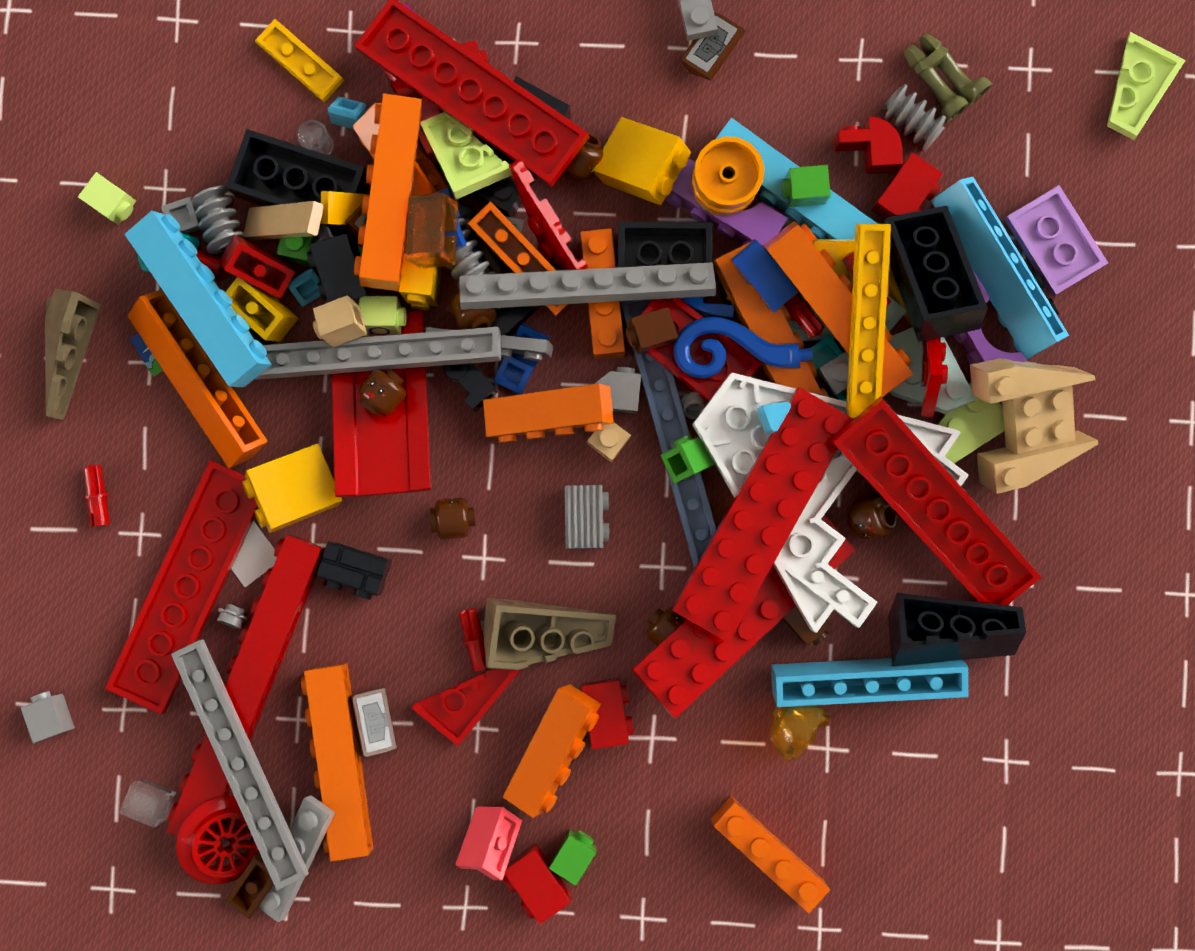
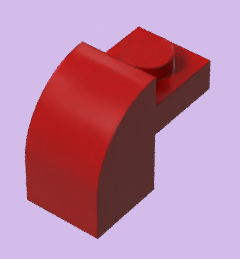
M869 117L863 129L855 125L844 127L838 131L834 138V152L865 150L866 174L896 173L903 165L901 138L897 130L889 122L881 118Z

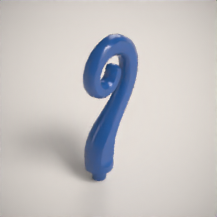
M705 317L689 323L680 331L673 346V355L679 368L687 375L700 379L709 378L719 373L726 361V350L715 339H705L701 343L703 350L712 353V361L707 365H700L693 361L690 355L691 344L697 337L705 334H721L729 337L755 358L772 367L797 369L800 368V362L812 361L811 348L799 349L798 343H769L739 323L720 317Z

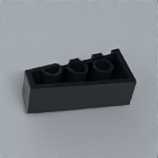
M897 593L888 615L892 666L1011 656L1016 654L1026 634L1022 607Z

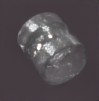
M309 120L299 127L297 139L302 147L325 155H329L332 152L334 141L327 128L321 122Z

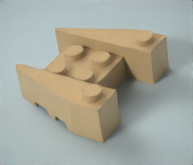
M1002 358L970 365L972 395L989 404L1001 401L1003 404L1006 447L977 454L979 483L994 493L998 494L1027 487L1098 445L1097 439L1078 430L1075 431L1072 386L1095 380V375L1075 367L1044 365L1027 361L1019 362Z

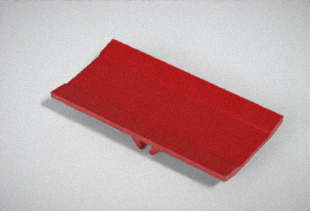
M423 310L406 312L407 322L406 326H401V334L424 333ZM426 367L391 369L404 380L401 386L405 389L406 396L391 415L381 414L379 417L359 402L362 398L359 394V388L372 371L332 374L334 482L336 497H361L431 490Z

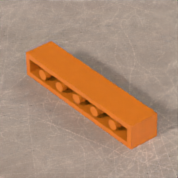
M383 93L382 105L376 104L374 124H379L378 135L372 134L370 153L375 154L374 165L368 164L366 184H371L370 195L364 194L362 214H367L366 226L360 225L358 244L363 245L362 256H356L354 264V275L359 276L360 286L399 291L422 113V99Z
M793 221L763 246L849 355L851 292L853 285L844 274L840 277L837 276L832 269L836 263L825 249L821 252L817 250L812 243L817 238L808 226L803 224L800 227ZM886 327L882 397L913 375L908 367L912 361L901 347L895 351L889 343L893 337Z
M750 243L712 261L714 270L731 305H734V311L742 326L748 328L769 343H798L799 349L804 348L801 337L797 332L793 333L788 324L791 318L785 305L780 307L775 313L769 310L753 286L747 284L732 263L731 259ZM812 361L800 362V368L797 369L777 368L761 362L762 369L769 382L795 389L801 387L807 392L829 397L823 387L819 388L815 380L818 374Z
M162 289L140 296L127 317L227 467L230 469L254 458L268 441L233 388L229 387Z
M348 663L311 668L304 671L305 677L301 678V688L303 695L308 696L309 708L305 710L307 726L312 727L313 739L310 740V753L312 758H316L318 768L314 772V782L316 789L321 790L322 803L335 812L323 838L324 851L329 853L330 862L369 856L374 848L355 713L351 697Z

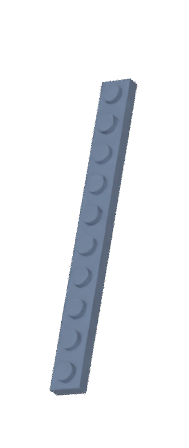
M652 299L620 301L627 328H629L630 320L640 316ZM634 346L632 348L636 363L641 374L643 388L661 452L664 454L675 448L673 442L689 435V430L673 374L645 352L638 354ZM667 470L695 569L716 532L700 472L674 484Z

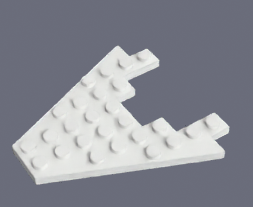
M730 373L693 422L694 429L734 498L771 435L764 432L756 408L762 405L789 402L796 390L795 388ZM811 393L846 414V401ZM898 415L958 484L962 486L969 475L945 457V454L961 432L956 429ZM839 449L836 451L773 564L809 629L815 633L818 632L833 610L852 625L860 628L878 603L828 565L846 538L822 521L821 518L856 471L859 472Z

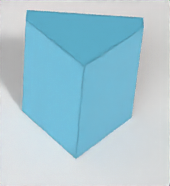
M339 96L328 107L330 121L332 124L353 129L352 126L366 112L367 105Z
M311 268L291 280L288 288L303 307L320 297L317 283L321 282L317 271Z
M781 402L762 405L756 408L765 433L771 434L778 431L791 408V403Z

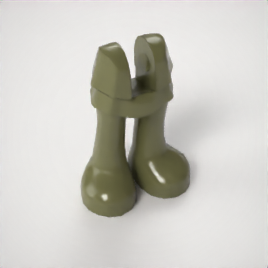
M925 33L919 38V42L928 57L913 44L909 45L903 53L909 67L915 70L918 79L922 78L942 106L941 115L946 116L945 121L948 123L962 114L967 107L969 108L992 87L993 83L984 76L975 80L970 79L955 63L948 52L949 49L942 46L941 41L929 33ZM937 67L945 74L959 95H956L942 80L935 70Z

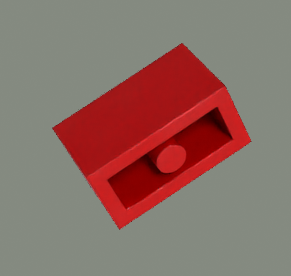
M912 152L872 208V211L885 220L886 217L922 211L920 206L925 199L931 201L941 188V185L937 182L943 173Z
M235 234L220 259V263L225 271L280 299L295 274V270L290 263Z
M619 678L582 683L583 692L601 703L596 713L599 715V719L594 728L589 732L592 750L629 744L628 735H634L632 716H625L623 704L629 703L627 684L620 685Z
M535 843L508 862L503 880L512 893L517 891L522 898L521 906L530 919L535 917L540 925L570 904L572 894L559 875L549 869L550 862L537 843Z

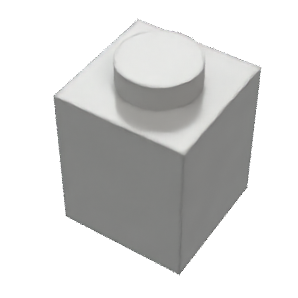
M50 691L31 697L32 703L21 707L33 743L75 728L63 693L51 696Z

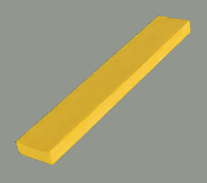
M856 224L846 404V415L853 419L878 399L882 393L891 224Z

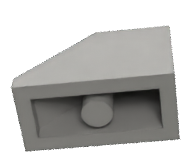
M617 367L616 372H608L595 383L611 387L613 412L637 414L641 374H636L634 368Z

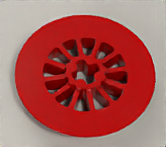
M234 796L216 797L199 805L189 814L179 830L176 842L179 863L190 877L199 882L225 884L240 878L253 857L259 852L249 828L243 830L247 823ZM228 818L226 826L223 827L221 820ZM235 819H240L238 823L233 827ZM216 822L218 829L213 830L209 826ZM204 831H207L211 836H202ZM224 836L230 843L227 847H224L220 842V839ZM251 836V840H250V841L244 840V839H246V838H248V837ZM199 844H205V845H206V846H203V847H201V848L198 849V845H199ZM238 848H247V851L242 853ZM232 854H236L240 859L233 862ZM207 855L203 860L200 859L202 856ZM225 857H227L229 862L227 866H223ZM216 859L215 865L211 866L210 864Z

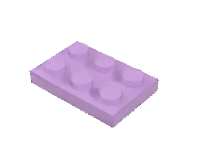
M1060 185L1004 218L1007 226L1034 269L1038 271L1052 297L1108 264V261Z

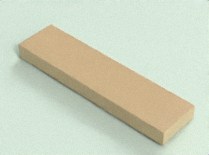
M316 201L249 208L243 238L253 241L317 236L324 208L323 204Z

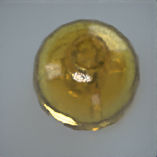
M819 705L776 707L771 714L774 718L770 726L772 745L789 763L791 758L795 760L818 738L816 736L819 731L817 728L820 726L825 730L832 716Z

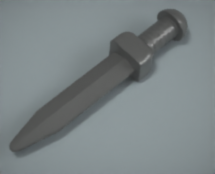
M462 198L457 199L459 202L457 207L460 216L466 221L464 227L470 229L468 223L478 213L472 205H465ZM471 230L470 237L478 242L476 247L479 251H483L482 257L485 262L488 261L490 263L489 267L495 274H503L496 255Z

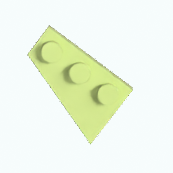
M1130 32L1127 37L1107 127L1135 140L1186 60Z
M445 112L420 122L427 141L456 199L512 175L509 164L505 160L499 159L487 144L484 145L473 135L470 129Z
M976 397L974 402L944 414L936 425L956 429L961 432L945 454V457L951 462L956 463L1004 432L1003 406L999 402L989 404Z

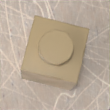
M348 295L313 308L316 319L313 322L314 331L319 339L325 340L333 348L367 335L361 307Z
M616 423L603 425L604 430L594 432L587 441L591 448L611 463L631 438V435Z

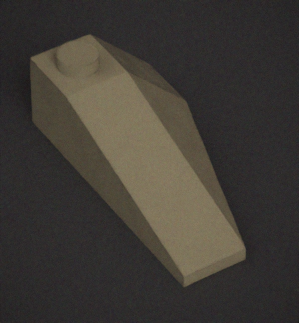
M56 288L46 303V416L64 421L101 304L77 292Z
M487 598L483 624L486 667L520 670L528 668V665L535 663L551 662L558 657L574 653L581 654L612 646L616 615L519 600Z

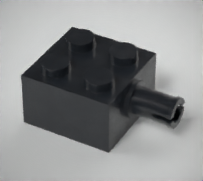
M320 224L318 238L315 239V243L309 245L311 251L307 252V257L312 270H318L321 282H318L317 286L322 300L331 302L346 295L352 300L367 296L372 291L371 288L360 286L359 276L354 275L355 258L360 256L353 235L351 232L340 235L339 232L336 233L333 224Z

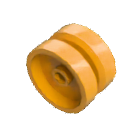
M724 136L712 140L701 150L691 174V189L695 200L704 210L714 215L731 216L742 212L753 202L764 180V164L760 153L751 143L739 137Z

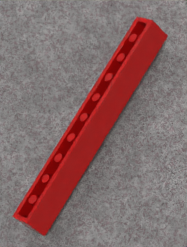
M286 535L285 539L279 540L274 551V556L277 559L273 569L269 568L266 571L262 581V585L265 586L261 598L257 597L252 605L250 614L254 616L250 626H246L240 635L239 644H242L238 656L234 655L227 668V673L230 675L225 688L249 741H251L317 576L325 551L324 547L294 535ZM207 734L202 744L199 743L192 754L191 761L194 762L190 774L187 773L184 776L179 787V791L182 792L178 803L173 804L167 817V821H170L167 832L178 836L183 822L194 809L210 799L228 796L231 791ZM214 822L209 827L215 830L217 823ZM204 831L202 836L210 837L211 834Z

